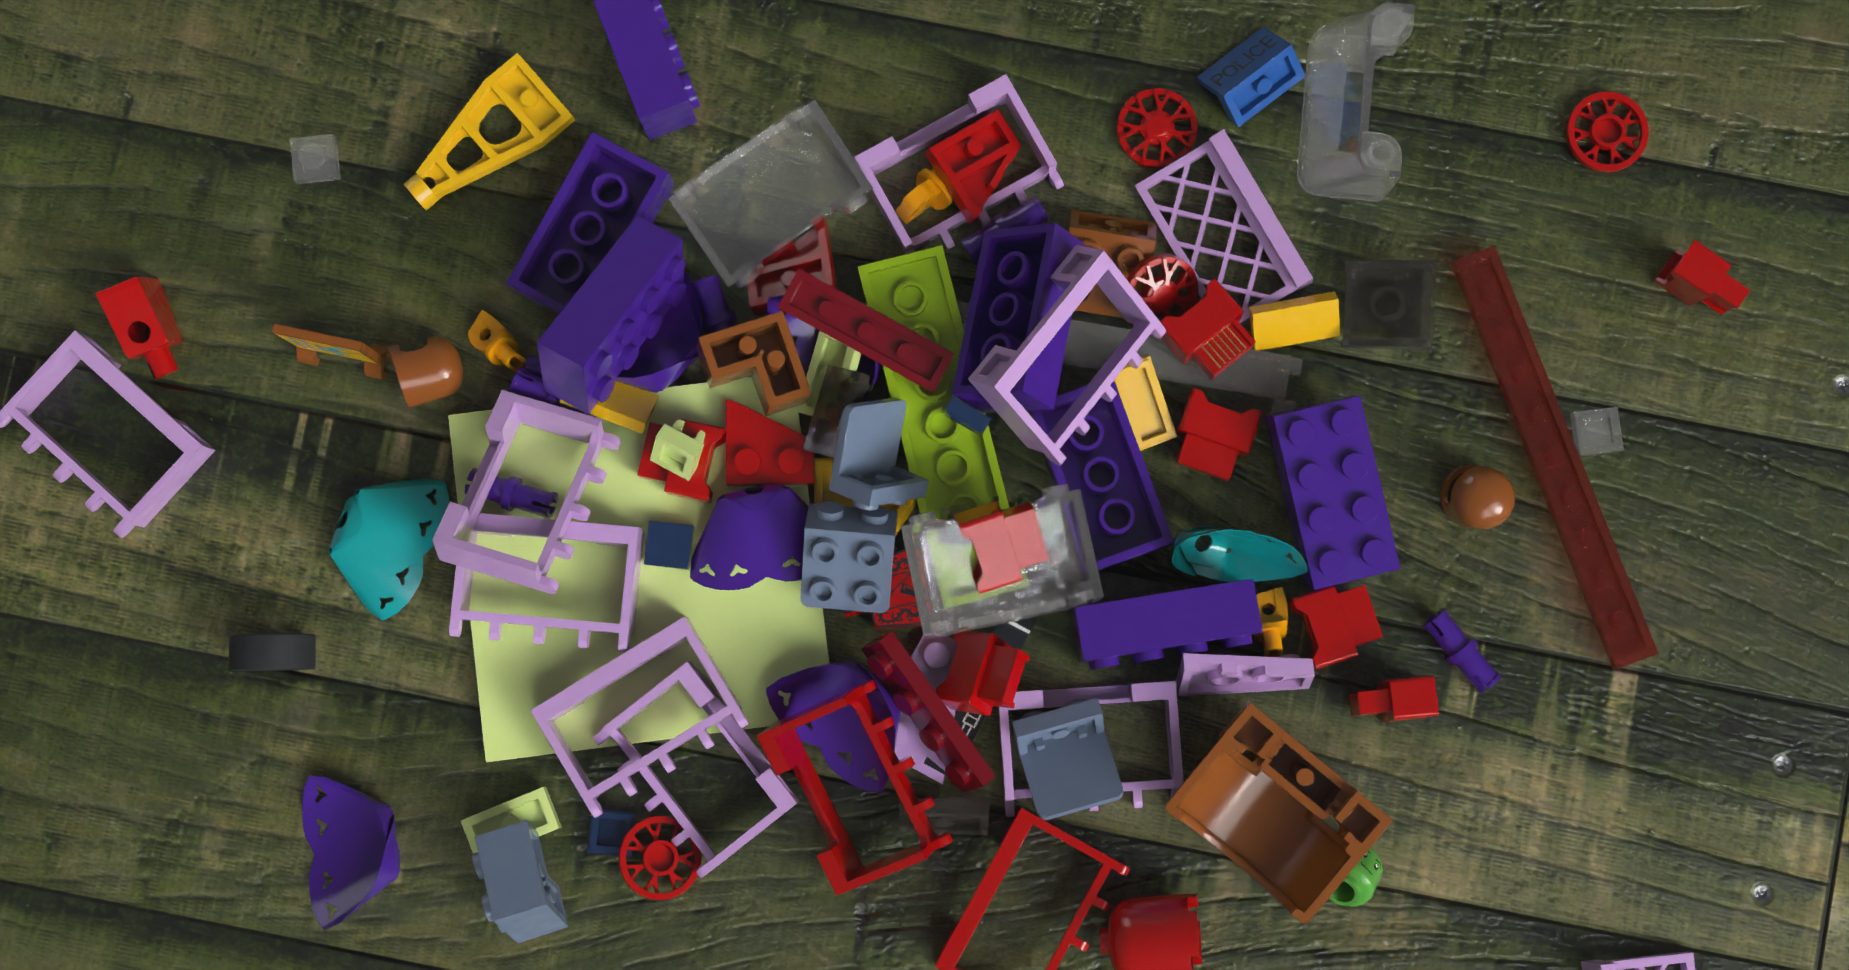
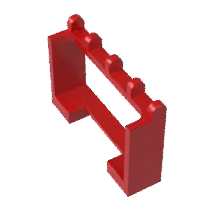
M873 679L781 719L757 735L776 776L793 769L830 843L817 855V858L836 896L926 860L935 850L953 841L949 832L936 836L924 812L933 807L935 803L931 796L918 800L904 770L914 766L915 763L911 756L898 760L884 730L893 726L895 722L891 715L880 720L878 719L866 695L877 688ZM849 704L856 710L920 840L919 844L863 866L795 730L797 727Z
M1019 807L958 924H955L935 960V967L940 970H966L957 965V962L1032 825L1101 862L1098 872L1045 970H1057L1070 944L1084 952L1087 951L1090 943L1076 936L1081 923L1092 904L1108 912L1111 904L1098 897L1097 894L1111 868L1123 876H1127L1131 868L1046 820H1042L1028 810Z

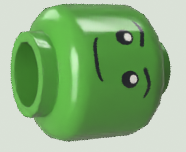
M1372 848L1367 851L1329 897L1330 900L1341 906L1357 907L1364 905L1372 898L1383 872L1382 861L1376 851Z

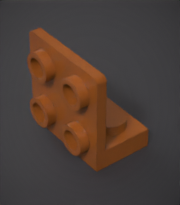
M1071 209L1068 232L1083 242L1085 247L1104 250L1127 279L1138 264L1154 255L1157 223ZM1146 272L1141 277L1145 278ZM1137 281L1134 289L1138 294L1141 295L1145 283ZM1097 283L1076 308V311L1124 318Z

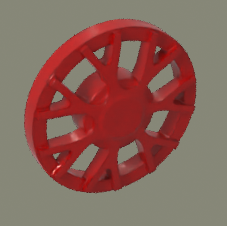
M1153 88L1135 94L1125 103L1117 121V138L1122 150L1133 162L1147 168H1164L1188 154L1193 148L1197 137L1198 125L1193 108L1181 95L1167 89ZM1154 97L1157 110L1147 113L1141 100ZM1168 99L1180 105L1171 116L1162 111ZM1136 103H1138L1139 108H1135L1133 106ZM1182 109L1186 112V114H1180ZM1129 111L1143 117L1139 126L1124 122ZM1189 119L1190 131L1174 130V121ZM1123 127L1130 129V131L1124 134ZM1140 132L1144 142L1131 149L1126 138ZM1183 136H1190L1188 142L1183 139ZM1172 137L1176 138L1184 146L1176 155L1166 145ZM1149 145L1161 147L1160 160L1146 159ZM1139 150H1143V157L1138 155L1136 152H1138ZM1164 153H1167L1171 158L1164 160Z
M1599 92L1586 97L1573 109L1566 125V139L1573 156L1585 167L1598 172H1616L1633 164L1644 152L1649 137L1648 122L1642 109L1629 97L1616 92ZM1601 100L1605 114L1596 118L1590 103ZM1607 100L1614 101L1612 106L1608 105ZM1618 103L1629 109L1623 120L1617 115L1612 114ZM1584 107L1586 108L1587 114L1584 113V112H1581V110H1582ZM1632 113L1635 116L1636 120H1630V116ZM1578 116L1591 123L1589 131L1575 128ZM1638 124L1640 136L1626 137V126ZM1584 138H1589L1594 147L1588 152L1583 153L1577 142ZM1638 141H1639L1637 147L1632 143V142H1638ZM1620 143L1625 144L1634 152L1627 160L1615 149ZM1599 149L1609 151V164L1597 162ZM1614 158H1615L1619 163L1614 164Z
M1159 254L1149 257L1138 264L1127 278L1133 288L1137 281L1145 283L1139 296L1153 313H1161L1160 321L1166 316H1170L1169 309L1174 304H1178L1181 309L1173 317H1180L1192 308L1197 301L1198 281L1196 274L1187 262L1175 255ZM1161 264L1162 276L1153 277L1151 268ZM1179 265L1184 271L1175 282H1172L1170 278ZM1146 272V277H1141ZM1188 286L1187 296L1178 297V290Z
M667 816L646 818L630 828L620 844L618 866L621 876L632 891L644 898L667 900L677 897L691 887L698 876L696 871L701 866L702 854L690 837L688 838L692 851L680 856L674 843L671 841L677 836L678 829L684 830L675 818ZM657 823L655 831L652 830L650 824ZM661 823L674 826L669 842L659 840ZM644 827L653 840L646 847L634 836ZM631 840L635 843L634 847L629 846ZM627 850L642 852V863L627 865ZM693 855V863L687 860L688 856ZM678 861L692 867L686 880L673 872ZM628 868L634 869V872L631 875L629 874ZM644 868L652 875L644 888H641L633 879ZM668 875L672 891L659 893L657 877ZM676 880L682 882L678 888H676ZM651 885H653L654 893L647 891Z

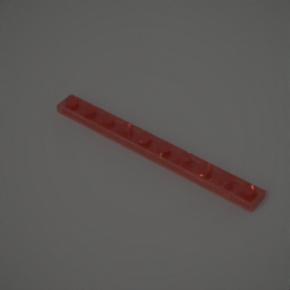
M1496 246L1454 260L1451 263L1612 669H1619L1659 654Z

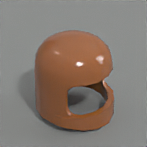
M441 336L427 337L428 342L426 346L411 352H403L399 343L385 347L389 359L395 366L397 377L409 408L452 396L462 386L464 378L462 361L454 344L448 339Z
M1465 465L1454 469L1444 478L1440 488V505L1453 523L1466 529L1487 530L1501 525L1510 516L1515 506V492L1511 481L1502 472L1483 465ZM1463 473L1461 476H1459V477L1457 478V480H1456V482H1455V484H1454V486H1453V488H1452V491H1451V500H1450V502H1449V501H1448V489H1449V487H1450L1452 481H1453L1459 474Z

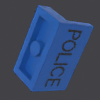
M1263 26L1197 76L1199 84L1218 97L1229 121L1240 127L1303 79L1305 73L1292 44Z

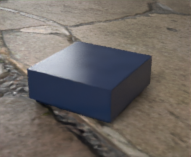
M955 397L951 398L944 412L946 417L977 435H983L991 420L990 417Z
M649 521L644 565L689 570L694 526Z
M602 809L603 814L596 818L591 814L587 853L618 856L619 847L625 834L637 823L638 812ZM631 840L629 846L634 847V842ZM627 850L626 857H632L634 850Z

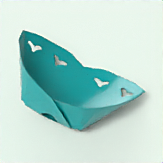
M416 479L361 488L344 505L329 547V555L366 610L380 620H386L397 614L410 601L423 576V555L434 546L432 539L449 505V494L445 481ZM433 489H436V494L434 495L436 505H433L431 500L426 497ZM431 520L432 523L426 527L425 536H421L419 523ZM405 568H409V572L404 576L405 583L401 585L400 579L396 574L404 571ZM380 598H394L391 602H387L383 609L380 608Z
M1197 526L1177 533L1174 537L1172 564L1179 571L1193 576L1197 574L1223 582L1254 579V582L1292 578L1307 573L1308 570L1305 560L1293 546L1276 538L1256 534L1252 531ZM1202 535H1208L1211 540L1208 548L1199 552L1195 548L1196 540ZM1230 548L1231 551L1229 553H1226V550ZM1288 553H1290V554L1292 555V559H1293V560H1291L1290 558L1286 557V556L1288 555Z

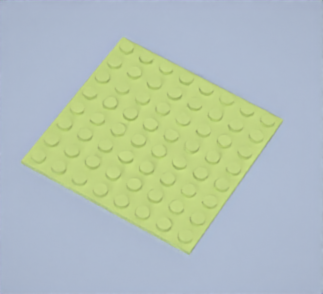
M752 377L741 378L713 388H709L708 382L667 387L657 393L651 392L659 396L643 434L601 419L604 432L620 438L621 443L616 451L602 448L594 466L601 468L607 473L604 482L598 484L587 481L578 504L590 509L591 513L588 520L580 521L571 518V521L632 526L644 530L634 635H630L628 650L682 617L689 618L743 708L742 711L749 722L743 729L768 727L779 721L769 704L766 688L787 675L810 667L830 663L823 608L807 607L802 604V580L785 582L765 577L749 588L716 590L694 582L690 578V568L689 570L644 565L649 521L693 525L692 558L717 499L723 494L756 487L726 485V441L717 447L713 454L707 484L713 492L711 504L669 495L664 492L666 483L643 479L637 476L649 422L661 425L665 423L672 427L677 420L682 418L726 429V400H733L765 416ZM798 406L766 416L801 433L799 412H796ZM492 410L448 415L457 502L462 505L466 496L465 484L471 485L472 481L467 480V477L473 468H479L490 444L485 425ZM520 423L497 476L506 479L515 476L521 478L523 484L558 493L557 503H551L550 505L556 507L551 517L552 520H556L589 443ZM784 485L789 486L809 506L808 485ZM485 500L480 511L483 514L544 519L541 516L515 508L511 512L501 509L499 503ZM477 534L476 545L537 563L548 538ZM562 540L561 542L572 546L574 552L571 559L554 557L546 577L552 578L559 583L555 594H549L473 571L469 611L620 624L628 547ZM790 556L789 560L783 563L782 566L788 567L791 564L800 566L801 564L793 556ZM706 564L704 568L699 570L701 573L707 571L710 575H715L710 569L709 564ZM736 564L730 576H735L738 572L744 574L748 570ZM470 620L485 761L494 762L556 754L530 710L625 653L624 651H618L619 633L590 631L588 648H579V630L546 627L544 644H534L535 626L502 623L500 640H490V622ZM686 640L662 656H656L587 698L583 704L554 722L572 751L619 746L611 736L607 741L599 745L596 744L593 737L602 731L606 724L687 661L694 664L725 705L726 703L689 641ZM679 682L620 729L632 744L673 739L709 716L703 708L698 706ZM779 691L778 694L784 697V705L788 706L791 693ZM716 725L707 729L709 734L721 733Z

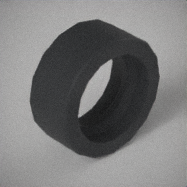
M258 633L233 634L229 636V670L279 671L314 670L316 668L315 634Z

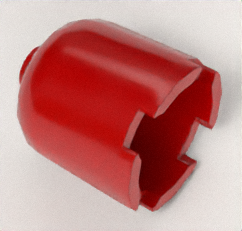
M1186 893L1134 897L1122 900L1115 905L1110 913L1108 928H1100L1101 955H1110L1113 970H1193V965H1202L1200 921H1198L1197 911H1190V907H1199L1198 894Z

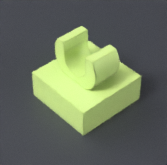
M679 419L672 427L664 423L656 435L650 461L689 481L698 467L704 446L705 432L700 430L693 439L682 433L685 421Z

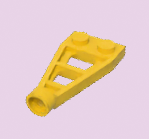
M516 53L482 82L418 168L416 174L403 185L427 211L443 196L543 148L571 125L575 119L524 59ZM502 104L521 123V131L516 137L501 144H490L481 136L479 126L493 106ZM470 137L483 151V156L480 160L462 171L454 170L447 162V155L461 139ZM428 178H432L435 181V187L432 189L425 183Z

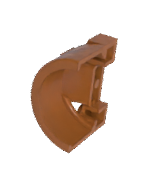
M1247 701L1220 733L1219 736L1221 738L1167 802L1165 809L1177 820L1179 819L1199 833L1274 896L1296 919L1303 924H1307L1393 820L1258 708ZM1245 750L1255 753L1250 760L1243 755ZM1330 814L1339 824L1340 829L1338 833L1323 821Z

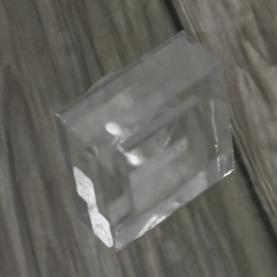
M333 134L290 138L293 180L297 184L340 180L337 137Z
M1618 407L1578 411L1570 414L1576 457L1615 453L1624 450Z

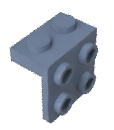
M889 398L851 403L843 410L839 422L840 431L835 458L832 463L829 490L852 499V504L857 508L877 510L879 505L888 503L904 505L909 499L926 496L928 479L895 466L906 411V402L904 400Z
M824 501L819 504L809 503L804 530L801 583L802 604L815 608L874 613L886 612L890 605L898 510H887L880 505L877 510H865L857 507L842 506L834 501Z
M1098 698L1091 700L1075 699L1067 702L1062 708L1048 712L1032 711L1023 715L1020 720L1012 722L1016 746L1039 818L1050 820L1113 802L1123 796V786L1105 734L1103 712Z

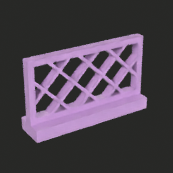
M1224 129L1210 137L1208 142L1135 185L1175 255L1187 262L1194 270L1198 281V294L1201 299H1203V295L1206 293L1204 285H1207L1210 280L1199 278L1195 271L1199 252L1223 258L1218 282L1227 291L1246 295L1242 307L1244 312L1239 321L1240 324L1250 318L1248 308L1250 297L1262 299L1252 306L1278 302L1293 292L1299 291L1313 283L1312 275ZM1206 154L1215 167L1211 186L1187 180L1191 163ZM1184 168L1181 178L1171 176ZM1219 176L1228 190L1216 187ZM1161 181L1179 184L1174 208L1155 204L1148 189ZM1185 186L1209 192L1203 215L1179 210ZM1215 193L1233 197L1237 204L1233 223L1209 217ZM1161 212L1172 214L1169 226ZM1241 213L1250 227L1238 224ZM1177 215L1201 221L1195 245L1177 241L1173 230ZM1207 223L1231 228L1225 252L1201 247ZM1236 230L1255 234L1259 241L1255 260L1230 254ZM1182 248L1194 251L1191 263ZM1263 249L1272 264L1260 261ZM1228 260L1253 265L1247 289L1222 284ZM1258 267L1277 271L1285 285L1271 295L1252 291Z

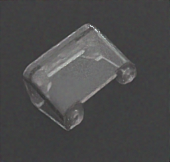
M1384 3L1324 25L1310 39L1307 53L1297 165L1298 182L1307 193L1316 196L1381 202L1400 180L1402 164L1401 147L1397 140L1390 135L1368 132L1375 62L1384 55L1393 56L1396 48L1404 44L1409 38L1413 29L1415 5Z
M810 100L801 104L685 182L665 198L726 286L729 287L736 283L738 288H741L760 275L756 267L763 262L762 260L831 213L842 209L846 215L854 212L868 202L865 194L871 191L873 187L816 100Z
M1068 484L1042 490L1043 497L1031 504L1036 513L1049 560L1020 569L1022 581L979 594L971 574L977 563L971 540L961 535L955 519L949 521L936 519L935 512L909 517V525L901 526L924 639L1052 614L1100 602L1104 595L1080 489L1069 491Z

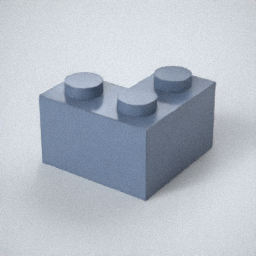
M527 820L475 836L478 852L472 854V859L477 876L480 880L484 879L487 894L482 895V905L489 922L494 921L501 933L506 932L517 943L569 927L559 885L547 873L538 832Z

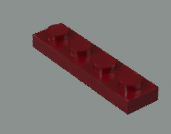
M798 268L777 307L933 393L955 355L948 349Z
M893 631L873 639L861 649L868 658L867 663L870 670L886 683L893 693V699L898 709L911 718L919 730L921 741L928 749L936 753L945 766V773L948 779L955 786L961 788L963 792L984 787L996 777Z

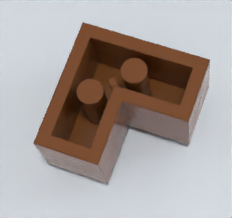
M783 311L698 337L696 350L709 388L752 376L765 416L805 404L812 395Z

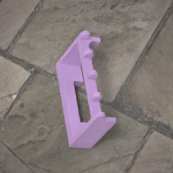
M1007 74L968 94V104L906 138L895 142L891 136L854 157L855 166L904 254L915 252L914 250L940 237L945 248L949 250L955 246L949 231L967 221L963 214L959 212L927 231L910 238L875 175L1005 104L1042 167L990 195L978 217L983 228L992 223L986 212L987 210L1013 196L1020 206L1029 201L1024 190L1047 177L1055 190L1064 186L1056 170L1057 162Z
M1076 245L1050 277L1057 288L1064 291L1063 294L1017 351L995 345L968 378L1027 448L1044 453L1051 462L1058 466H1061L1066 459L1060 448L1074 430L1084 436L1090 429L1084 418L1100 397L1111 402L1117 395L1110 385L1126 364L1137 369L1143 362L1137 351L1151 334L1155 338L1161 339L1166 333L1165 327L1106 252ZM1097 283L1124 319L1129 323H1133L1134 327L1052 431L1046 434L1010 391Z
M75 330L0 410V428L9 424L13 418L31 434L21 447L28 454H31L43 444L62 462L60 467L54 472L53 477L62 483L73 473L94 491L86 501L85 506L91 512L99 509L104 502L112 507L123 518L115 527L114 533L123 538L135 526L145 528L215 452V449L185 422L173 418L119 369L121 364L96 341ZM80 360L85 362L184 452L132 509L29 417Z
M501 390L485 425L490 443L462 505L453 502L449 503L432 541L438 558L441 561L542 592L555 594L559 583L552 578L546 577L555 556L571 559L574 548L561 541L571 518L580 521L588 520L591 513L590 509L578 504L587 481L602 484L606 478L607 473L601 468L594 466L601 449L605 448L616 451L621 440L613 434L604 432L600 418ZM520 423L589 443L537 563L467 542Z
M479 513L467 542L476 544L477 534L548 538L556 520ZM570 521L562 539L628 547L620 624L469 611L473 570L456 565L449 635L460 637L463 620L490 622V640H500L502 623L535 626L534 644H544L546 627L579 630L578 647L588 648L590 631L619 633L618 651L627 652L630 635H634L644 530L632 526Z
M682 617L530 710L594 818L603 814L602 807L596 800L600 794L621 783L626 793L631 797L638 792L630 778L631 775L657 759L660 760L668 773L675 770L676 766L668 753L698 735L706 749L714 746L715 744L707 731L711 726L730 715H733L735 722L741 729L749 724L742 711V706L689 618ZM688 640L727 706L593 787L554 721L583 704L587 698L656 656H662Z
M685 662L602 728L603 730L593 737V740L599 745L607 741L611 736L628 756L629 760L617 769L618 772L642 758L620 728L679 682L698 706L705 710L708 716L726 706L692 662ZM733 715L726 717L715 725L757 777L756 781L777 808L719 854L713 850L649 765L639 771L657 794L644 804L647 810L650 812L663 802L684 829L671 840L677 847L690 837L705 856L707 862L702 864L696 871L700 878H703L799 802V799L781 776H776L770 762L746 731L737 725Z
M1176 681L1020 691L1015 694L1013 703H1015L1014 709L998 706L1006 817H1015L1016 806L1014 799L1032 798L1030 789L1014 790L1008 710L1063 707L1067 702L1075 699L1091 700L1098 698L1100 704L1164 700L1170 779L1121 783L1123 792L1132 791L1133 808L1143 807L1142 790L1171 789L1172 798L1184 783ZM1098 806L1089 808V811H1098Z

